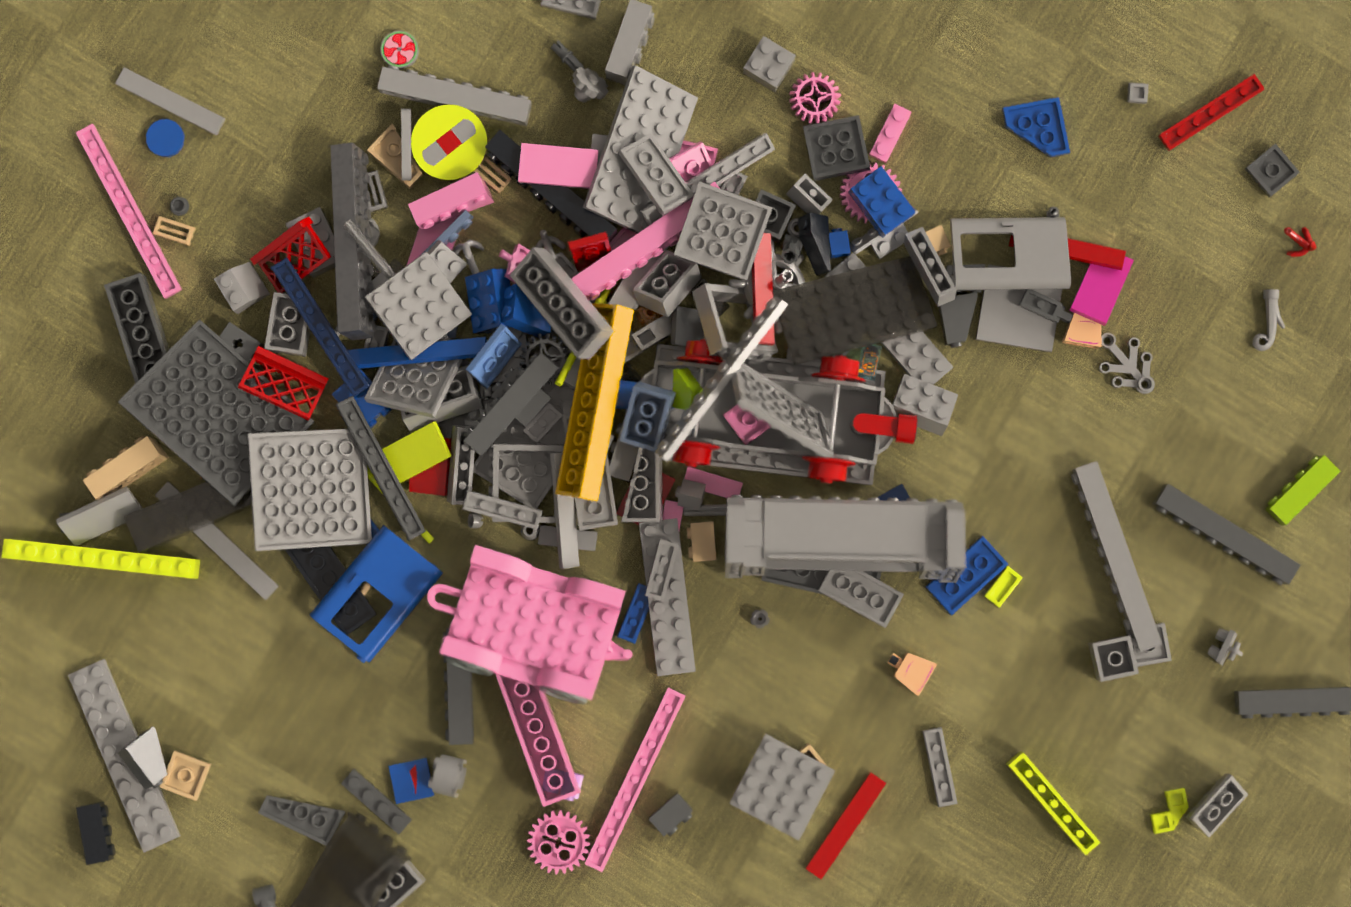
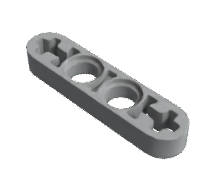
M401 109L402 181H411V109Z

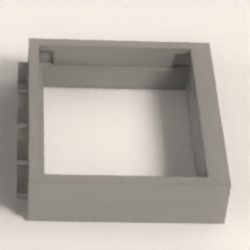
M705 283L692 293L710 355L725 358L730 355L731 349L737 346L738 343L726 342L714 301L746 304L747 308L751 305L744 294L743 288ZM776 343L773 345L758 344L747 357V360L760 359L763 361L764 359H770L771 355L778 352Z
M493 444V448H490L489 459H493V467H489V479H493V486H489V496L499 498V450L555 451L556 453L563 452V445ZM555 506L554 516H541L539 523H556ZM492 517V522H508Z

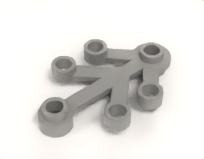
M1112 333L1103 334L1101 336V346L1109 349L1122 365L1103 362L1099 365V371L1102 374H1107L1108 372L1131 374L1135 380L1123 379L1117 376L1112 379L1111 385L1114 388L1135 387L1139 393H1150L1155 386L1153 378L1150 377L1152 354L1144 352L1140 355V361L1143 363L1141 374L1136 368L1140 340L1136 337L1128 340L1127 345L1130 348L1128 359L1115 344V336ZM1104 338L1110 340L1108 345L1104 343ZM1131 340H1135L1137 342L1136 347H1133L1131 345ZM1145 354L1149 356V361L1143 359ZM1104 364L1107 365V366H1108V370H1107V371H1103V370H1102V365H1104ZM1115 379L1120 380L1121 384L1119 386L1115 385ZM1142 381L1147 382V388L1142 387Z

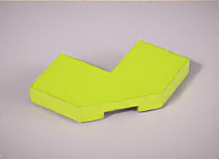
M1185 788L1164 791L1168 811L1150 814L1154 834L1173 831L1176 828L1179 820L1189 808Z

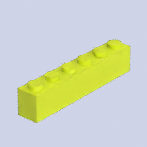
M1019 751L1006 763L1081 853L1087 855L1101 843L1024 752Z

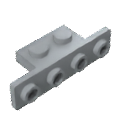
M913 207V209L916 212L913 216H915L916 214H918V211L916 208ZM901 224L888 235L881 238L873 227L865 235L852 241L850 251L858 254L871 245L876 256L881 259L904 243L905 234L908 231L904 224Z

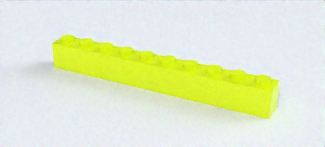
M4 539L1 557L198 579L200 560L13 539Z

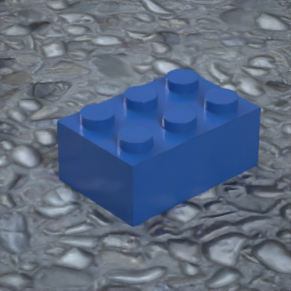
M882 166L853 186L848 192L881 238L888 235L916 213Z
M489 269L465 277L469 308L472 313L473 333H492L502 324L504 292L510 286V280L504 277L507 269Z

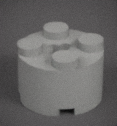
M444 754L440 758L436 757L433 763V768L435 769L434 776L430 777L428 787L432 788L434 793L457 798L459 795L456 793L457 789H462L467 768L463 767V763L467 764V761Z

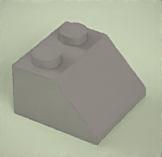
M251 262L231 268L214 278L230 307L237 314L270 295Z

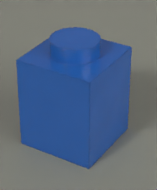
M842 228L832 229L831 233H829L830 258L849 256L851 252L847 230L843 231Z

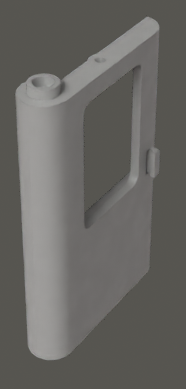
M1065 217L950 218L954 271L950 278L956 290L1070 289L1071 272ZM962 234H1012L1015 267H963L960 236Z

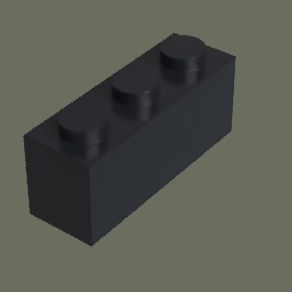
M103 801L76 807L86 865L114 859L116 850L114 844H111L112 828L110 824L108 825L107 821L109 816L107 805Z

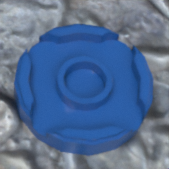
M160 119L148 128L146 143L149 149L156 155L172 157L183 148L185 134L175 121Z

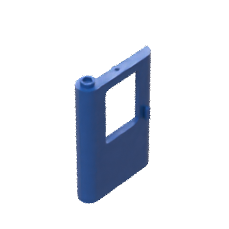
M383 525L309 615L357 653L356 657L361 662L365 663L367 661L370 663L442 576L443 572ZM366 581L392 601L393 605L365 640L358 644L333 625L331 620L360 584Z

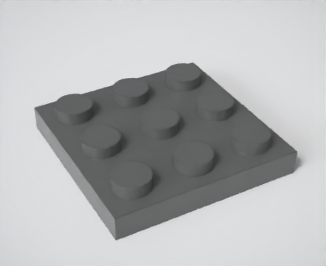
M859 115L803 126L814 181L870 170Z

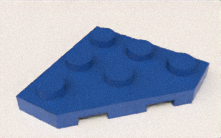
M1059 97L1004 107L1002 109L1006 128L1049 157L1070 153Z

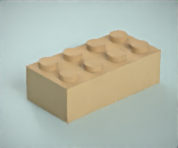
M142 436L135 440V445L132 447H126L119 451V456L114 459L109 458L103 462V467L88 472L86 474L87 477L83 481L94 498L97 500L130 485L169 457L157 439Z

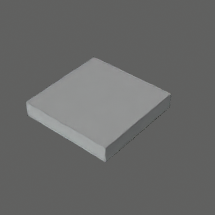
M1165 623L1155 624L1163 645L1142 652H1137L1134 649L1137 667L1172 661ZM1126 631V635L1131 636L1130 631Z

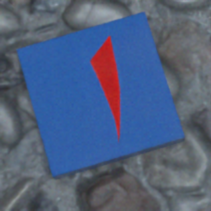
M427 758L389 766L396 804L435 796L432 788L428 787L431 774Z

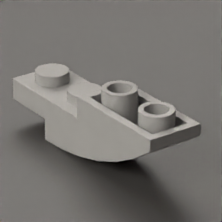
M672 313L669 317L662 316L629 337L625 363L671 335Z

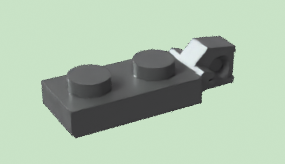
M1026 290L1019 303L1020 307L1052 322L1059 323V320L1069 323L1073 317L1072 314L1064 311L1066 307L1062 303L1034 290Z

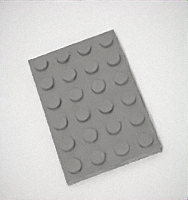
M744 363L732 377L737 405L743 410L747 409L757 419L765 420L772 428H778L788 438H794L803 447L812 449L819 457L831 458L834 454L823 413Z

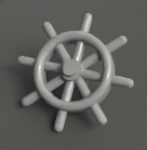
M771 239L773 297H780L788 304V307L783 310L774 322L775 332L779 334L782 332L781 318L787 317L793 312L805 323L810 321V317L800 306L804 302L806 292L817 293L819 287L816 285H806L803 274L798 268V265L804 260V256L800 254L797 261L791 264L785 263L781 255L775 254L774 241ZM776 266L783 269L781 274H777ZM752 268L747 281L737 279L729 281L731 287L743 288L744 294L751 305L744 313L746 319L751 318L753 315ZM785 291H795L794 299Z

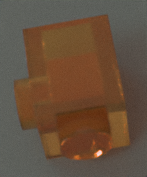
M642 306L637 309L638 315L636 317L641 325L645 324L647 326L663 315Z

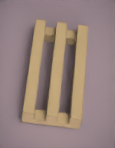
M485 156L478 167L482 168L502 186L500 188L497 187L477 168L473 171L474 173L478 172L484 181L499 194L512 181L507 174ZM486 162L491 168H493L504 179H506V181L503 182L482 163Z
M158 216L153 234L190 246V241L193 239V233L196 228ZM161 221L187 229L189 233L160 225ZM159 229L166 230V231H169V232H172V233H175V234H178V235H181V236H184V237H187V238H186V240H183V239H180V238H177V237H174V236H171V235H168V234L159 232L158 230H159Z

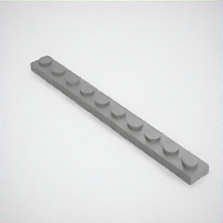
M776 296L767 302L766 308L754 319V324L750 329L744 332L741 341L731 349L728 358L719 365L718 371L706 382V386L701 393L695 396L692 405L683 412L682 418L670 429L666 439L659 443L656 450L659 456L667 462L788 304Z

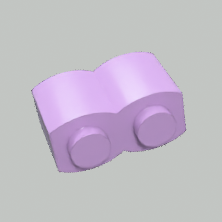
M557 769L545 770L542 785L543 791L558 793L559 788L551 789L547 784L548 777L553 773H559L564 778L560 795L575 791L568 772ZM575 773L577 783L581 790L584 775ZM552 776L550 782L553 786H559L561 780L558 776ZM580 793L565 800L574 801V798H579Z

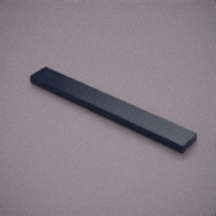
M286 257L272 266L271 269L353 397L370 388L367 380L289 259Z

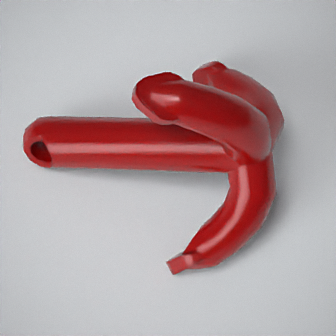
M1290 227L1284 229V233L1302 247L1298 251H1288L1287 255L1301 257L1309 251L1316 250L1315 241H1312V237L1306 227L1302 228L1305 239Z

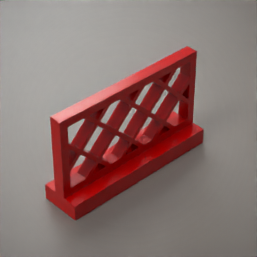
M309 216L298 221L250 258L253 265L259 264L278 293H284L285 289L281 287L278 278L266 263L270 261L275 265L280 262V252L286 253V257L290 262L291 255L298 257V265H292L297 269L301 279L332 257L311 227L313 221ZM307 232L309 234L311 243L304 241V233ZM292 243L299 244L298 252L292 251ZM304 246L311 248L310 256L303 254ZM315 249L320 250L324 256L322 259L315 258ZM303 259L310 260L309 268L303 267Z
M258 346L238 388L309 421L329 378ZM254 363L263 365L265 371L256 373L253 368ZM278 372L281 374L282 379L273 381L270 373ZM266 374L269 383L261 385L258 376ZM254 378L257 386L249 387L244 383L246 380ZM295 380L299 383L300 387L291 389L288 381ZM285 383L288 391L278 393L275 385ZM272 386L275 394L266 395L263 388ZM312 388L318 391L317 396L309 398L306 389ZM302 391L305 399L296 401L293 393ZM289 394L292 403L286 404L282 402L281 396ZM307 403L310 409L308 414L301 411L298 405Z

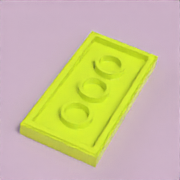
M436 421L382 449L400 483L452 457Z

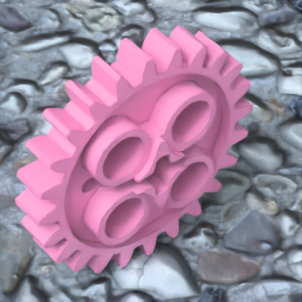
M877 163L874 164V167L870 166L868 171L848 174V179H843L842 181L846 186L840 187V190L843 191L840 194V198L844 199L841 204L848 205L845 208V212L852 211L850 217L852 218L857 215L858 222L861 218H864L865 224L868 221L867 217L848 192L853 186L877 170ZM891 169L887 170V174L898 187L900 181H895L897 175L890 176Z
M554 810L551 811V817L544 813L545 820L538 818L539 825L534 823L532 825L535 831H529L533 838L527 839V842L532 843L528 850L534 851L530 857L536 856L535 864L541 862L540 869L547 866L548 873L552 868L555 869V874H558L559 869H562V872L565 874L567 867L573 871V864L579 867L580 863L578 860H585L582 853L589 852V850L584 848L590 845V842L585 841V839L590 837V834H584L587 827L581 828L580 825L583 821L576 822L577 815L570 818L569 811L565 816H563L562 810L559 811L558 815L555 814ZM555 825L558 828V833L550 834L547 827ZM566 832H575L576 839L569 841L566 838ZM545 835L554 840L560 837L562 838L561 842L572 844L575 848L573 849L563 844L557 847L556 842L543 839L542 836ZM544 843L550 844L552 851L544 853L541 845ZM561 850H568L570 857L562 859L559 854Z

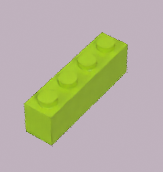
M1325 455L1314 456L1308 462L1309 466L1305 470L1301 469L1294 476L1296 479L1292 483L1288 482L1281 489L1282 493L1278 497L1274 496L1268 501L1267 504L1269 506L1265 510L1281 526L1287 525L1341 472Z

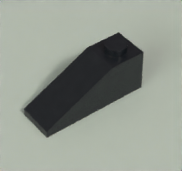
M810 212L799 217V237L815 275H823L831 271L828 216Z

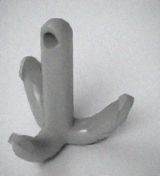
M545 230L540 231L542 239L538 241L535 248H542L544 246L551 256L556 259L551 243L559 246L561 249H565L566 245L561 240L548 236Z
M468 240L465 243L458 244L453 252L459 255V252L463 250L473 275L479 273L470 247L473 246L484 251V247L475 240Z

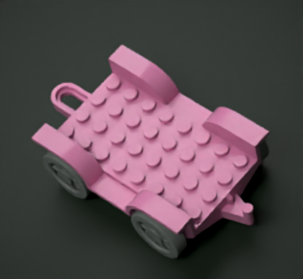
M475 545L470 560L471 566L463 590L437 584L429 590L427 595L428 602L433 609L454 616L448 636H445L440 654L447 655L446 661L449 664L480 675L491 676L494 672L495 674L530 685L540 686L541 692L560 700L581 705L586 704L587 699L592 700L604 662L628 661L632 657L630 650H625L611 641L625 595L624 590L578 577L567 578L532 567L529 563L508 554ZM442 592L460 598L457 608L436 602L435 595Z

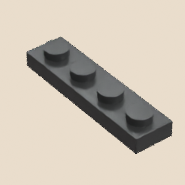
M353 769L341 783L397 834H400L413 820L356 769Z

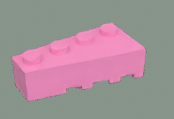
M476 172L408 204L416 225L420 229H428L434 226V224L461 215L465 210L470 212L494 203V200L486 182Z

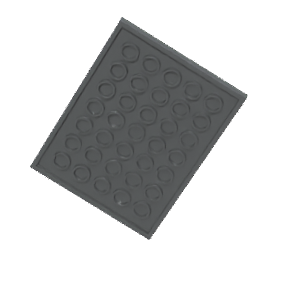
M199 320L118 401V404L228 502L235 506L251 489L247 434L307 431L314 424V421L311 418L308 421L239 389L238 385L249 363ZM263 375L258 376L261 385L269 383ZM254 378L248 379L244 383L249 387L257 386ZM272 386L263 388L266 395L275 394ZM281 396L282 402L286 404L292 403L288 397Z

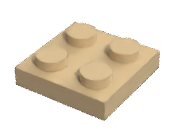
M175 750L167 767L168 775L163 778L164 782L160 785V788L197 801L211 764Z

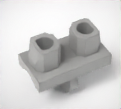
M1219 629L1215 638L1224 642L1221 649L1211 645L1208 651V655L1222 666L1229 652L1231 653L1228 659L1231 661L1234 660L1236 655L1240 657L1243 655V652L1239 651L1241 643L1236 641L1232 647L1237 636L1236 632L1231 629L1230 631Z

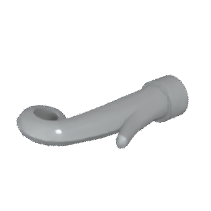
M1263 290L1267 335L1257 334L1252 341L1254 348L1259 351H1265L1272 346L1276 336L1277 323L1282 329L1285 328L1278 307L1279 290ZM1260 338L1266 341L1264 345L1259 344Z

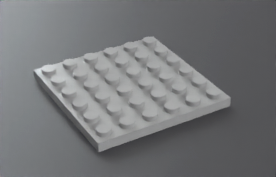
M348 429L247 434L255 551L368 544L372 540L367 464Z

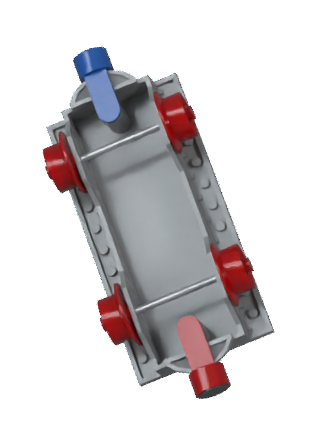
M706 339L686 341V347L657 344L654 369L645 374L640 382L673 391V369L688 368L702 389H704L706 382L718 371L719 365L728 357L711 356ZM847 356L821 357V363L772 357L763 361L760 359H746L744 364L823 413L834 455L831 458L819 457L812 449L803 447L794 438H788L781 430L772 427L748 445H744L723 417L724 413L737 405L731 378L669 461L685 463L686 467L694 468L697 465L806 477L821 480L820 483L832 484V481L873 485L874 468L877 464L878 454L885 451L894 438L897 443L914 444L917 435L918 418L916 415L899 413L898 416L896 415L893 405L884 397L886 371L874 370L870 375H868L866 370L860 373V362L847 359ZM620 381L615 409L628 410L633 386L637 382ZM672 408L664 440L669 435L670 429L682 418L684 409Z

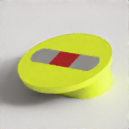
M441 105L427 111L417 121L412 132L411 149L417 164L424 172L438 179L456 180L471 174L480 165L486 153L487 135L482 122L473 112L458 105Z

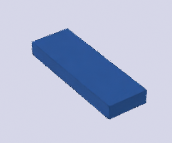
M640 583L637 585L617 636L634 644L649 610L648 596H645L647 587Z

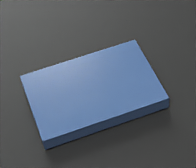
M500 324L466 370L487 389L522 343L505 325Z

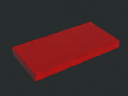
M606 232L568 242L578 272H582L611 252Z

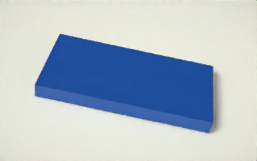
M984 536L980 537L965 551L966 568L956 583H939V579H933L925 586L951 616L1009 565Z

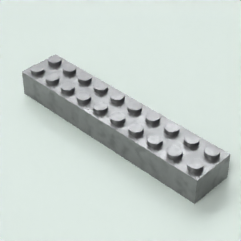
M352 142L330 145L338 333L351 340L374 338V332L376 331V324L373 320L374 310L364 298L374 290L371 280L373 275L371 257L368 258L366 256L368 253L366 251L363 252V247L360 248V244L357 245L358 242L352 239L353 236L349 235L350 233L346 231L345 227L343 228L345 222L349 219L352 220L353 224L357 226L356 228L360 230L361 234L363 233L370 243V238L372 237L371 228L369 227L371 212L368 209L370 193L367 187V183H369V174L367 172L369 159L368 155Z

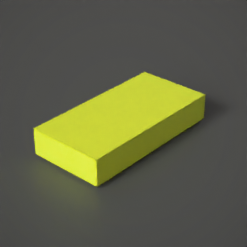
M1009 566L1005 567L984 597L1000 608L1023 577Z

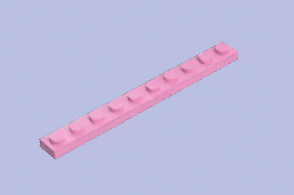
M91 124L76 132L163 297L167 299L182 291L179 282L95 125Z
M668 687L585 862L586 865L603 872L683 703L685 695Z

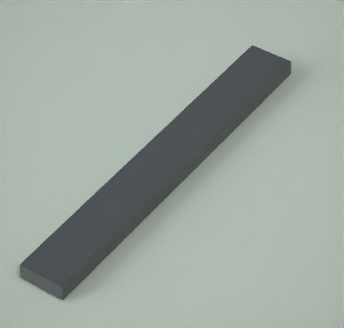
M351 396L335 404L407 540L409 541L426 532L355 398Z

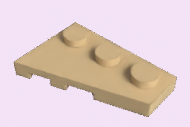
M392 123L367 149V153L410 189L422 177V172L411 155V181H402L401 138Z

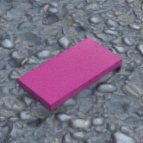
M1125 256L1122 271L1090 264L1069 311L1105 326L1134 260Z

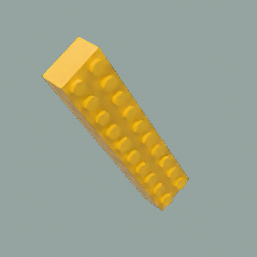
M591 303L614 332L591 359L581 358L555 494L598 501L634 309L617 304Z

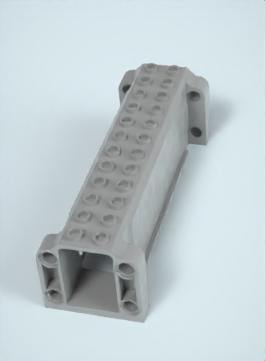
M731 495V498H727L725 578H742L743 575L764 576L765 569L919 572V579H939V583H956L966 568L965 509L963 508V503L957 502L955 499H948L946 502H938L937 499H927L926 502H919L918 499L914 498L907 499V501H899L897 498H888L887 501H879V498L860 500L857 497H850L848 500H840L839 497H829L828 500H822L821 497L817 496L809 497V499H801L800 496L782 499L781 496L762 498L760 495H752L750 498H743L742 495Z

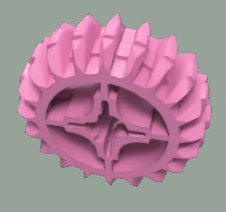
M812 72L810 78L804 74V81L798 78L797 83L799 85L793 84L792 88L795 91H790V95L793 98L789 102L794 104L791 109H798L795 115L799 116L802 114V121L806 117L809 118V124L812 123V119H815L816 124L819 123L820 118L823 122H826V115L832 118V112H837L838 108L836 106L840 105V101L837 99L840 98L841 94L835 93L839 90V87H832L835 83L834 80L827 82L828 75L822 79V73H818V77H815L814 72ZM811 85V92L799 97L800 92L805 87ZM817 85L824 87L829 94L819 91ZM814 92L819 97L817 104H815L813 99L811 100ZM826 100H831L829 106L819 112V105L826 102ZM801 103L809 104L814 112L805 109Z

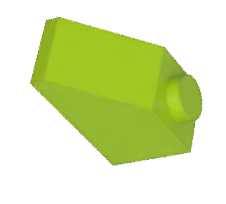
M688 368L673 369V392H676L672 408L686 410L694 402L695 396L701 393L703 389Z

